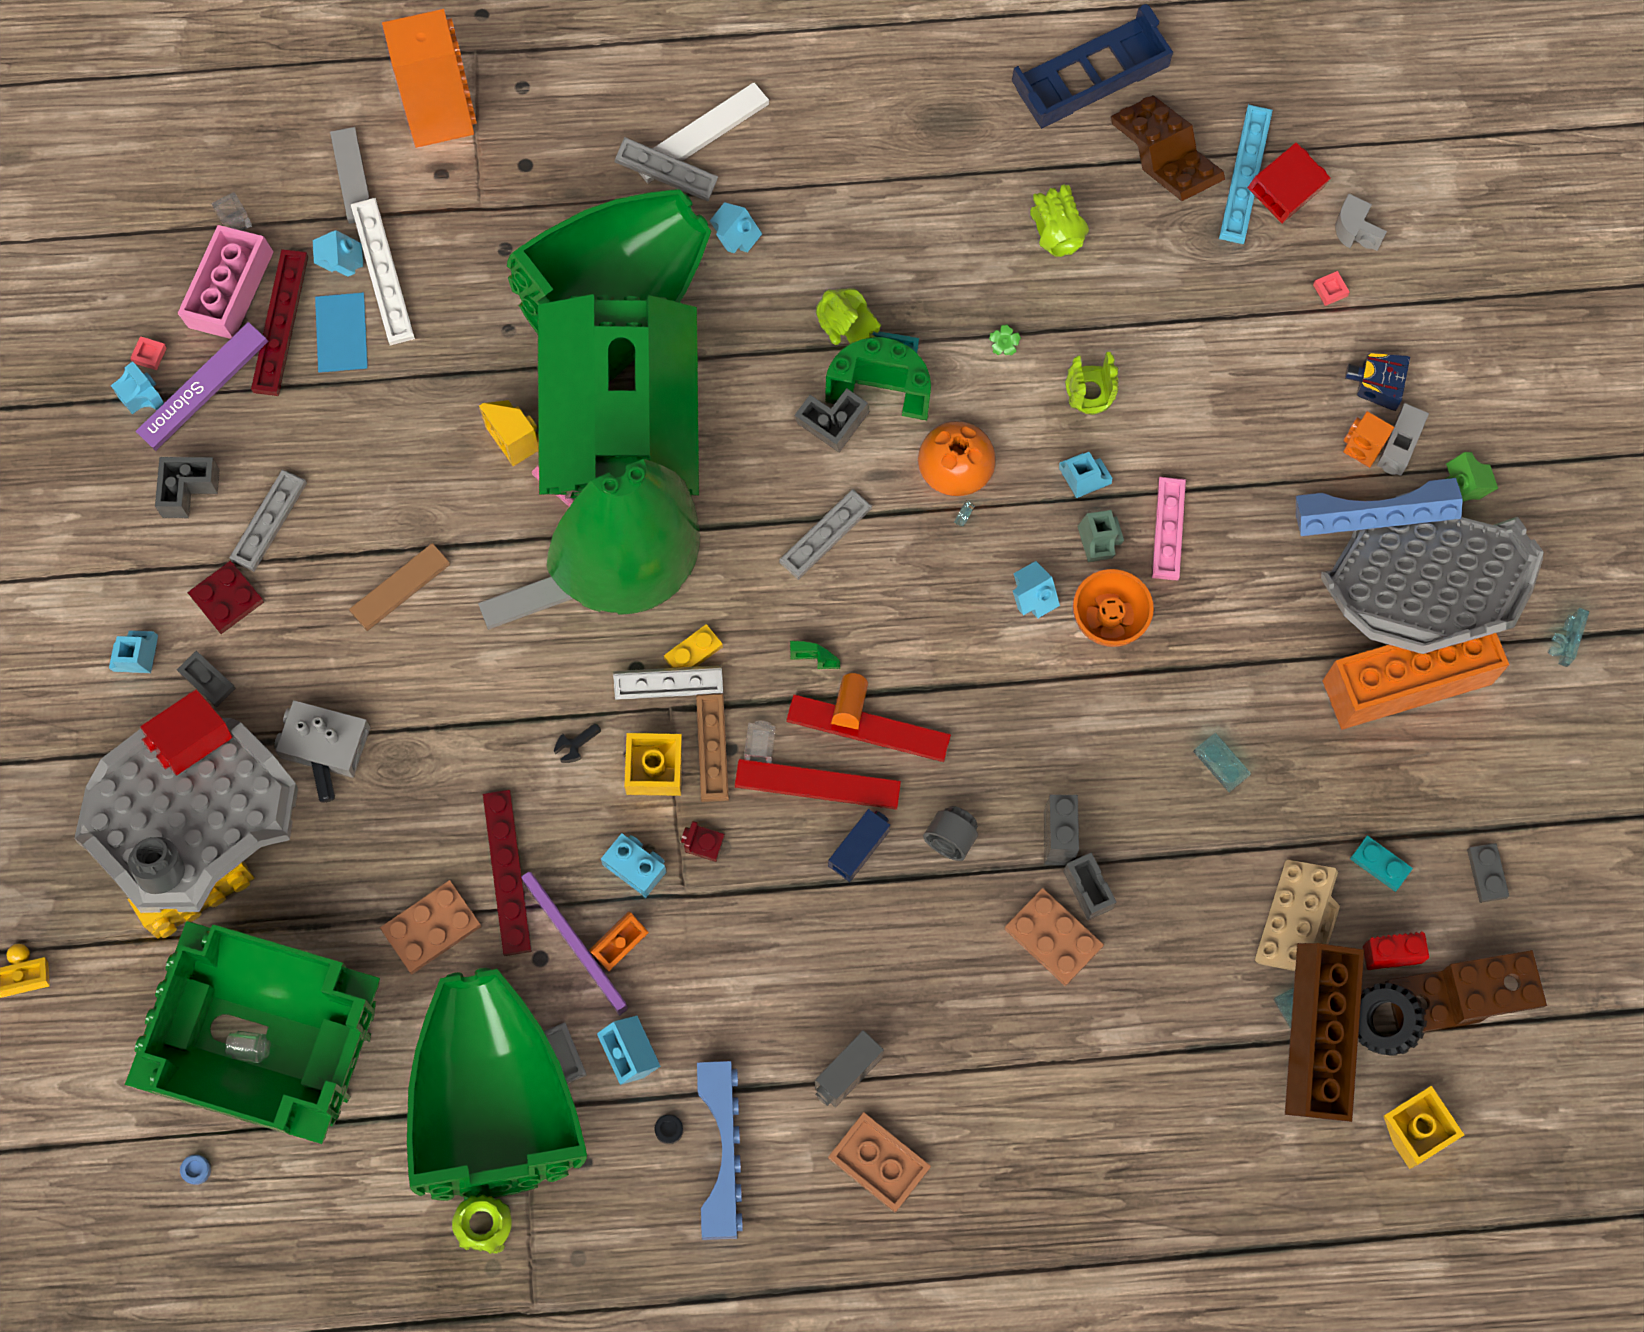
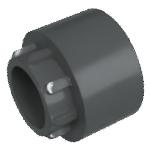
M950 806L936 813L923 838L939 854L955 861H963L978 837V832L976 831L978 827L977 821L967 811L956 806Z
M149 837L140 841L133 848L128 858L129 869L138 886L150 894H162L172 890L181 882L185 873V866L176 846L166 838Z

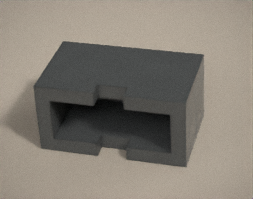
M1092 852L1066 864L1063 872L1087 920H1091L1114 908L1116 900L1107 882L1104 881Z

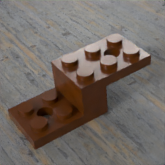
M1154 95L1145 97L1140 102L1123 108L1120 112L1111 116L1112 125L1138 145L1142 170L1180 201H1184L1225 180L1224 171L1197 151L1193 125Z
M1533 950L1454 963L1442 971L1390 979L1385 982L1408 989L1414 993L1415 997H1423L1427 1001L1426 1015H1424L1427 1026L1424 1027L1423 1032L1481 1023L1491 1016L1547 1006ZM1506 976L1516 979L1518 987L1515 991L1505 987L1504 979ZM1391 1003L1397 1032H1399L1404 1023V1015L1398 1005Z

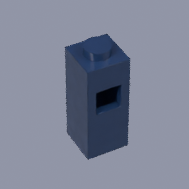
M868 809L829 858L828 867L848 882H851L890 832L888 818L879 811L874 813Z

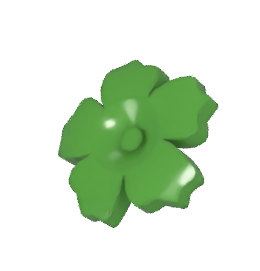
M1008 324L1001 325L1000 332L995 330L990 333L989 340L995 342L992 344L993 353L1000 355L1004 350L1005 355H1013L1016 352L1013 345L1017 346L1021 339L1019 333H1012L1013 329Z

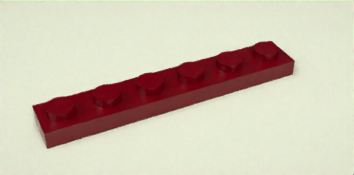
M281 249L263 336L268 342L259 350L251 386L253 393L279 396L308 262L307 252Z
M504 790L483 794L503 955L510 956L532 952L523 880L521 878L522 872L511 791Z

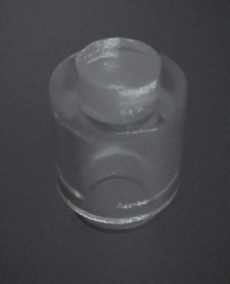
M238 1030L236 1033H229L225 1052L226 1055L232 1056L233 1059L260 1063L264 1057H268L271 1043L267 1040L266 1034Z

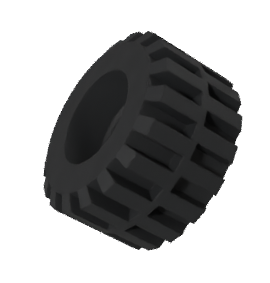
M1391 983L1375 984L1372 988L1367 987L1364 989L1360 1003L1358 1042L1372 1052L1389 1056L1409 1052L1410 1048H1415L1418 1045L1417 1041L1423 1038L1425 1034L1423 1029L1427 1026V1021L1424 1019L1426 1012L1422 1008V1002L1419 998L1415 997L1414 993L1410 990ZM1384 1003L1398 1005L1404 1015L1403 1026L1394 1036L1388 1037L1379 1034L1373 1024V1016L1376 1009Z

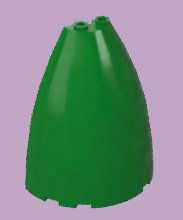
M681 189L615 199L586 209L562 221L512 252L507 261V267L511 269V275L508 277L512 292L519 295L522 301L519 307L535 332L538 334V304L570 299L571 296L575 295L586 296L594 294V300H597L599 296H612L613 300H624V297L636 296L640 297L642 301H646L648 295L665 297L667 300L680 303L701 262L712 232L708 227L707 220L700 214L695 215L692 211L691 206L693 204L689 196L684 194ZM625 338L613 340L608 347V381L613 380L635 359V348Z
M646 459L625 466L626 472L621 477H614L607 473L592 479L562 516L553 533L547 554V570L555 583L567 595L591 610L624 615L652 609L677 593L695 567L700 545V531L692 496L685 481L677 473Z
M480 968L474 972L475 975L470 977H463L462 973L455 972L440 978L427 1010L415 1048L408 1087V1177L411 1191L418 1196H423L426 1192L431 1194V1199L449 1201L454 1198V1195H460L466 1200L471 1195L476 1197L485 1195L486 1197L492 1196L496 1198L538 1188L537 1184L545 1179L548 1182L560 1180L569 1175L568 1169L571 1167L579 1169L587 1159V1151L578 1114L560 1062L543 1029L522 998L498 969Z

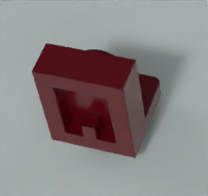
M692 821L690 828L685 827L681 843H684L685 853L717 862L725 834L700 827L698 822Z

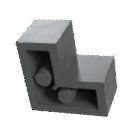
M846 388L831 409L812 395H809L794 416L798 425L840 453L869 414L870 409L865 400Z
M159 457L155 507L162 518H189L191 494H218L220 469L213 457Z

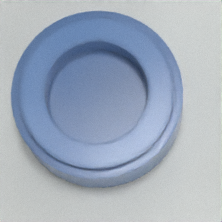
M200 1155L188 1156L180 1166L181 1177L192 1185L204 1183L211 1173L209 1161Z

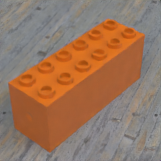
M444 9L382 22L392 67L415 148L474 135L472 125L477 124L452 18L446 19Z
M1493 633L1425 654L1386 645L1336 660L1322 681L1340 728L1343 730L1490 686L1506 670L1509 662L1497 633Z

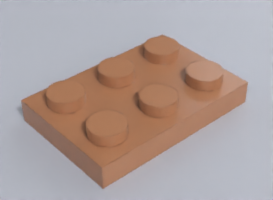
M449 880L381 926L380 929L412 975L482 926Z
M1043 888L1004 928L1065 987L1104 946L1102 942Z
M864 1112L828 1157L831 1162L894 1213L898 1211L931 1168L927 1162Z

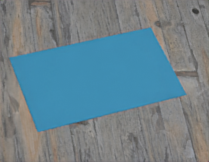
M364 293L315 297L318 373L367 369Z

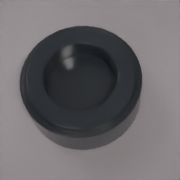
M664 1115L655 1124V1135L664 1144H674L683 1135L682 1122L674 1115Z

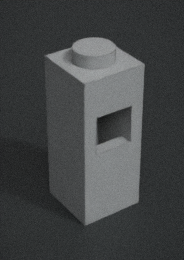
M1404 403L1395 421V428L1389 436L1378 461V467L1392 475L1397 474L1401 476L1429 413Z

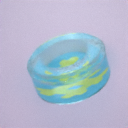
M968 500L965 501L954 521L956 525L964 527L975 507L974 504Z

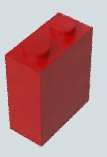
M1295 142L1256 175L1247 188L1283 224L1318 194L1331 177L1323 167L1319 166L1309 156L1307 150Z
M197 689L140 726L145 735L141 740L150 752L155 750L158 753L156 758L165 770L170 768L176 776L232 739L226 723Z

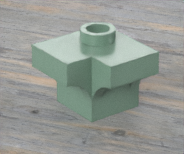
M1112 510L1087 513L1077 526L1088 562L1113 559L1116 555L1114 546L1121 545L1124 541L1118 518L1113 517Z

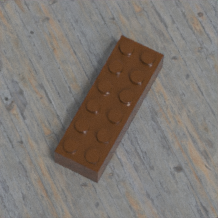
M1297 943L1285 1115L1349 1122L1353 1120L1364 959L1363 949L1321 943Z

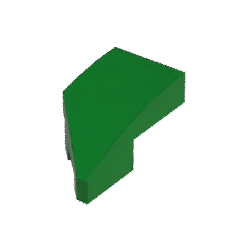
M790 641V660L817 659V669H840V659L819 644Z

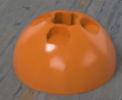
M952 421L937 426L925 437L918 453L919 470L924 480L936 491L950 496H965L977 492L988 483L995 469V451L990 439L980 428L967 422Z
M1117 569L1101 570L1088 576L1078 587L1073 601V613L1079 629L1093 642L1107 647L1128 645L1141 637L1149 627L1154 611L1153 600L1145 584L1133 574Z

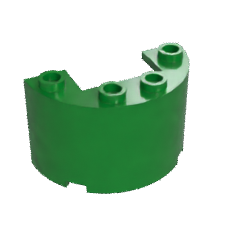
M866 338L846 346L832 360L826 374L825 402L835 404L846 388L854 393L855 384L906 393L902 416L927 421L931 393L930 375L922 358L909 346L889 338Z

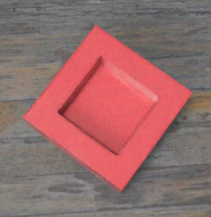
M1338 271L1315 280L1313 284L1325 306L1348 297L1350 293Z
M140 336L130 359L137 365L157 371L167 348L164 343Z

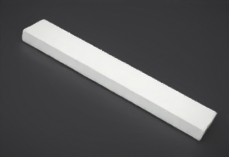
M752 83L652 149L683 161L769 105V99L755 83ZM639 173L647 184L654 180L649 176Z
M376 198L353 203L351 208L389 345L413 340L415 337Z

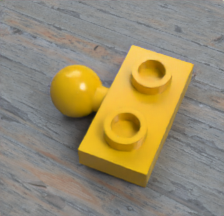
M14 944L8 949L6 956L12 965L0 967V998L50 986L49 963L45 957L28 961L30 951L23 944Z

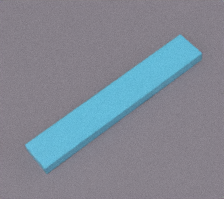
M1248 104L1219 235L1221 240L1244 244L1255 196L1247 187L1260 172L1272 109Z

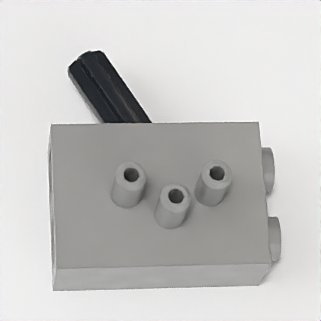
M293 700L291 708H287L283 718L285 725L282 733H278L275 739L274 748L281 759L311 766L319 801L321 803L331 802L335 799V793L330 772L354 778L371 727L365 719Z

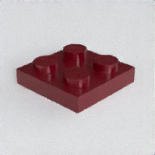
M231 560L187 592L220 634H223L264 603L260 595Z

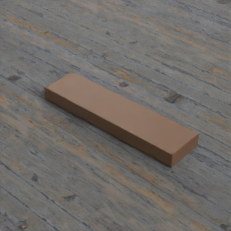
M431 543L352 606L349 611L363 628L368 631L446 569L450 563L436 546Z
M723 694L696 695L701 802L729 800L724 697Z

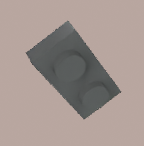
M197 651L176 669L216 708L236 689L227 678Z
M1497 843L1469 847L1467 852L1479 902L1507 899L1509 893Z

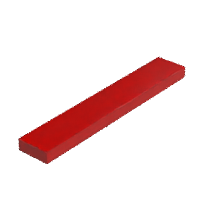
M793 694L786 719L788 723L940 762L945 760L951 734L865 712L861 714L858 729L831 724L835 710L834 704Z
M743 759L738 760L735 788L897 810L901 781Z

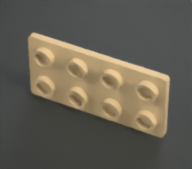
M1293 860L1285 861L1255 957V961L1258 964L1295 971L1297 943L1329 944L1340 905L1331 897L1338 874L1336 868Z

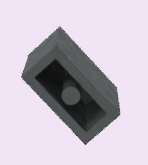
M1049 795L1043 812L1044 865H1066L1075 860L1079 851L1078 795Z
M862 1030L815 1079V1089L817 1092L815 1095L826 1106L831 1103L836 1108L882 1060L884 1049Z

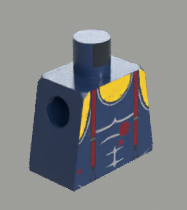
M1370 353L1367 355L1363 366L1348 364L1345 379L1359 382L1358 397L1396 411L1402 401L1410 357Z

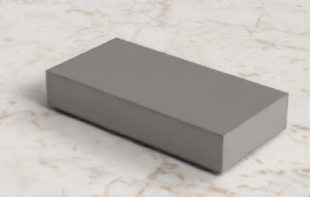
M564 1022L544 1031L560 1062L567 1084L587 1076L566 1023Z

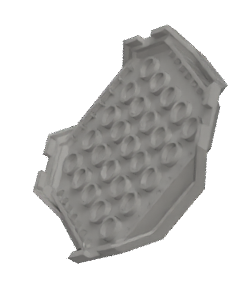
M1407 492V493H1404V494H1400V495H1396V497H1399V496L1408 494V493H1410V492ZM1461 517V519L1354 530L1350 541L1333 569L1321 572V580L1343 615L1369 639L1425 654L1514 628L1533 593L1544 552L1535 539L1530 540L1527 536V529L1518 517L1494 525Z
M222 718L232 739L177 776L170 768L165 770L156 758L158 753L155 750L150 752L141 740L145 737L141 729L102 757L85 788L75 840L89 852L118 884L140 913L162 912V909H177L178 912H200L216 882L260 847L290 840L293 824L291 815L293 807L296 806L298 787L274 755L241 722L232 718ZM162 837L170 840L176 846L184 863L185 873L181 882L166 893L150 894L143 891L138 886L129 869L128 858L136 844L146 838Z

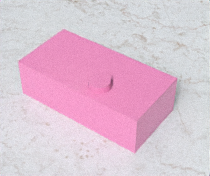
M217 225L178 311V315L188 328L229 339L239 331L273 254V250L265 237Z

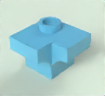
M724 202L710 220L717 231V237L725 249L731 253H735L738 248L748 253L762 235L744 207Z
M335 230L313 240L314 264L331 272L337 271L347 277L355 274L356 269L363 267L362 244L349 236Z
M131 362L124 367L125 371L121 378L111 385L112 389L132 414L144 407H151L157 411L164 402L159 393L154 389L156 383L147 372L143 374L136 364Z
M1090 452L1079 454L1059 463V469L1076 498L1112 484V477L1101 458L1094 460Z
M1037 561L1013 573L1017 588L1013 590L1017 608L1023 615L1032 611L1039 618L1060 606L1052 576Z
M129 631L127 636H117L116 642L113 645L109 669L113 672L151 673L158 634L154 631Z

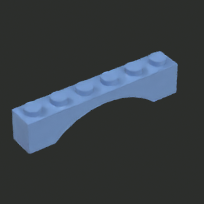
M1456 478L1428 481L1422 487L1408 494L1380 501L1346 500L1324 493L1296 496V519L1301 536L1461 519L1463 498Z
M731 1061L697 1063L698 1095L713 1114L722 1142V1161L718 1179L710 1196L701 1207L702 1240L737 1239V1231H743L742 1213H736V1202H742L741 1184H736L735 1173H741L740 1155H735L734 1144H740L739 1126H734L733 1115H739L738 1097L733 1098L732 1086H738L737 1069H732Z

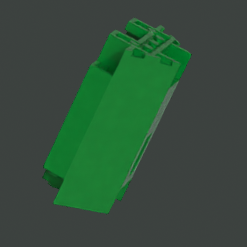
M594 294L586 296L575 295L571 296L570 299L538 304L539 495H565V499H576L592 479L607 473L614 477H621L626 472L625 466L646 459L677 473L685 481L691 496H699L697 307L667 300L665 297L648 295L646 301H642L640 297L636 296L624 297V300H613L612 296H599L597 300H594ZM617 338L629 340L635 348V391H608V347Z
M186 921L176 950L169 956L166 962L165 969L167 973L165 979L157 986L155 993L157 1000L153 1009H149L146 1015L145 1025L147 1026L143 1036H139L135 1044L134 1051L136 1055L124 1085L322 1144L326 1138L329 1126L333 1127L340 1116L343 1102L348 1103L351 1098L347 1093V1089L364 1041L370 1042L372 1033H369L368 1029L371 1021L374 1020L377 1002L374 1001L379 987L380 978L348 969L344 963L224 927L212 924L211 928ZM221 1015H230L267 1026L268 1030L260 1052H252L215 1040L211 1034L213 1021Z

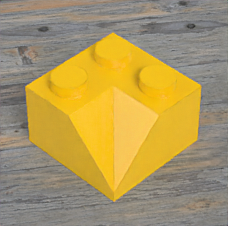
M509 400L486 402L479 405L485 428L512 466L538 452L537 426L530 415L525 417L518 406L514 408Z
M626 733L624 782L626 795L681 796L682 734Z
M1432 1086L1383 1116L1392 1143L1409 1169L1419 1165L1464 1136V1133Z

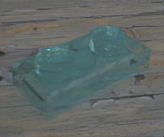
M1216 733L1193 751L1229 793L1251 775L1249 770Z

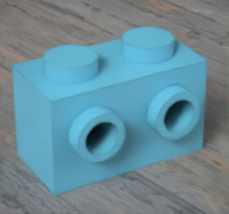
M621 833L601 858L602 865L646 898L666 874V868L663 865L665 861L652 851L649 854L643 850V844L634 836L626 837Z
M638 1016L614 1021L597 1033L620 1085L643 1079L661 1067Z

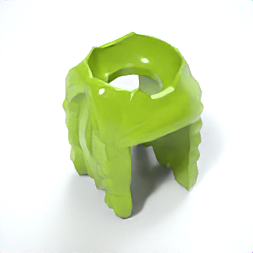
M1061 185L1059 192L1055 188H1050L1046 196L1042 193L1033 194V201L1036 206L1031 208L1030 215L1035 221L1041 237L1039 241L1040 247L1044 248L1054 257L1075 253L1082 247L1085 237L1089 233V227L1083 217L1079 215L1070 186Z
M855 288L828 289L824 292L822 299L816 306V315L820 327L829 335V339L834 345H839L841 335H845L849 343L852 344L861 339L874 337L872 333H878L881 323L867 307L862 294Z
M1106 352L1103 367L1094 365L1082 367L1080 356H1076L1073 359V364L1068 369L1065 381L1071 408L1078 409L1085 414L1095 415L1106 411L1113 401L1116 400L1119 390V378L1117 376L1119 368L1114 366L1115 359L1111 352ZM1086 382H1095L1099 385L1101 394L1098 398L1091 400L1084 397L1086 395Z
M471 1195L459 1204L452 1219V1230L459 1241V1247L465 1250L472 1248L478 1251H487L489 1254H498V1252L500 1253L504 1250L505 1245L503 1244L512 1228L509 1207L500 1199L495 1200L492 1196L486 1197L481 1195L476 1197ZM478 1211L490 1213L493 1218V1226L486 1234L478 1235L470 1228V1219Z

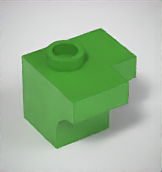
M1464 452L1446 463L1450 476L1445 479L1456 478L1463 498L1462 502L1480 500L1498 489L1491 466L1478 462L1472 452Z

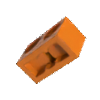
M1367 411L1362 419L1357 417L1344 439V442L1348 444L1343 452L1371 468L1395 427Z

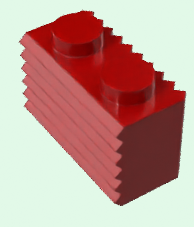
M1423 931L1420 933L1415 932L1414 934L1411 932L1409 934L1404 933L1403 935L1399 933L1397 936L1393 934L1386 937L1384 935L1382 937L1377 936L1376 938L1371 937L1363 945L1367 970L1419 965L1429 959L1426 936Z

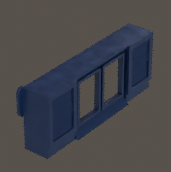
M1143 4L1138 8L1136 19L1024 73H1022L1019 66L1015 67L1012 82L1042 129L1099 99L1169 67L1173 51L1157 28L1159 25L1158 18L1149 5ZM1109 47L1124 71L1102 81L1087 57ZM1079 61L1094 86L1072 96L1057 72Z

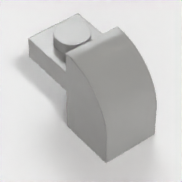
M1348 194L1336 220V234L1339 240L1348 248H1351L1353 242L1356 241L1365 248L1378 251L1387 231L1365 221L1372 204L1351 194Z

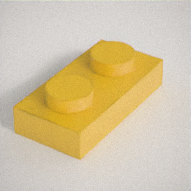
M705 624L666 653L664 659L671 668L697 667L723 648V644L708 625Z

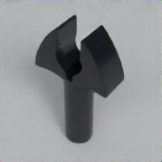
M594 723L574 739H567L562 734L556 742L554 753L556 755L563 748H570V752L560 759L561 763H572L581 760V755L578 753L579 748L601 732L600 726Z

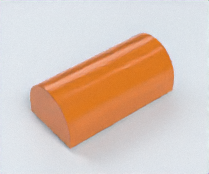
M849 673L842 677L831 724L858 729L868 688V681L865 677L856 673Z
M628 911L588 951L609 972L649 932Z

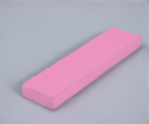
M1159 477L1152 578L1179 580L1186 479Z

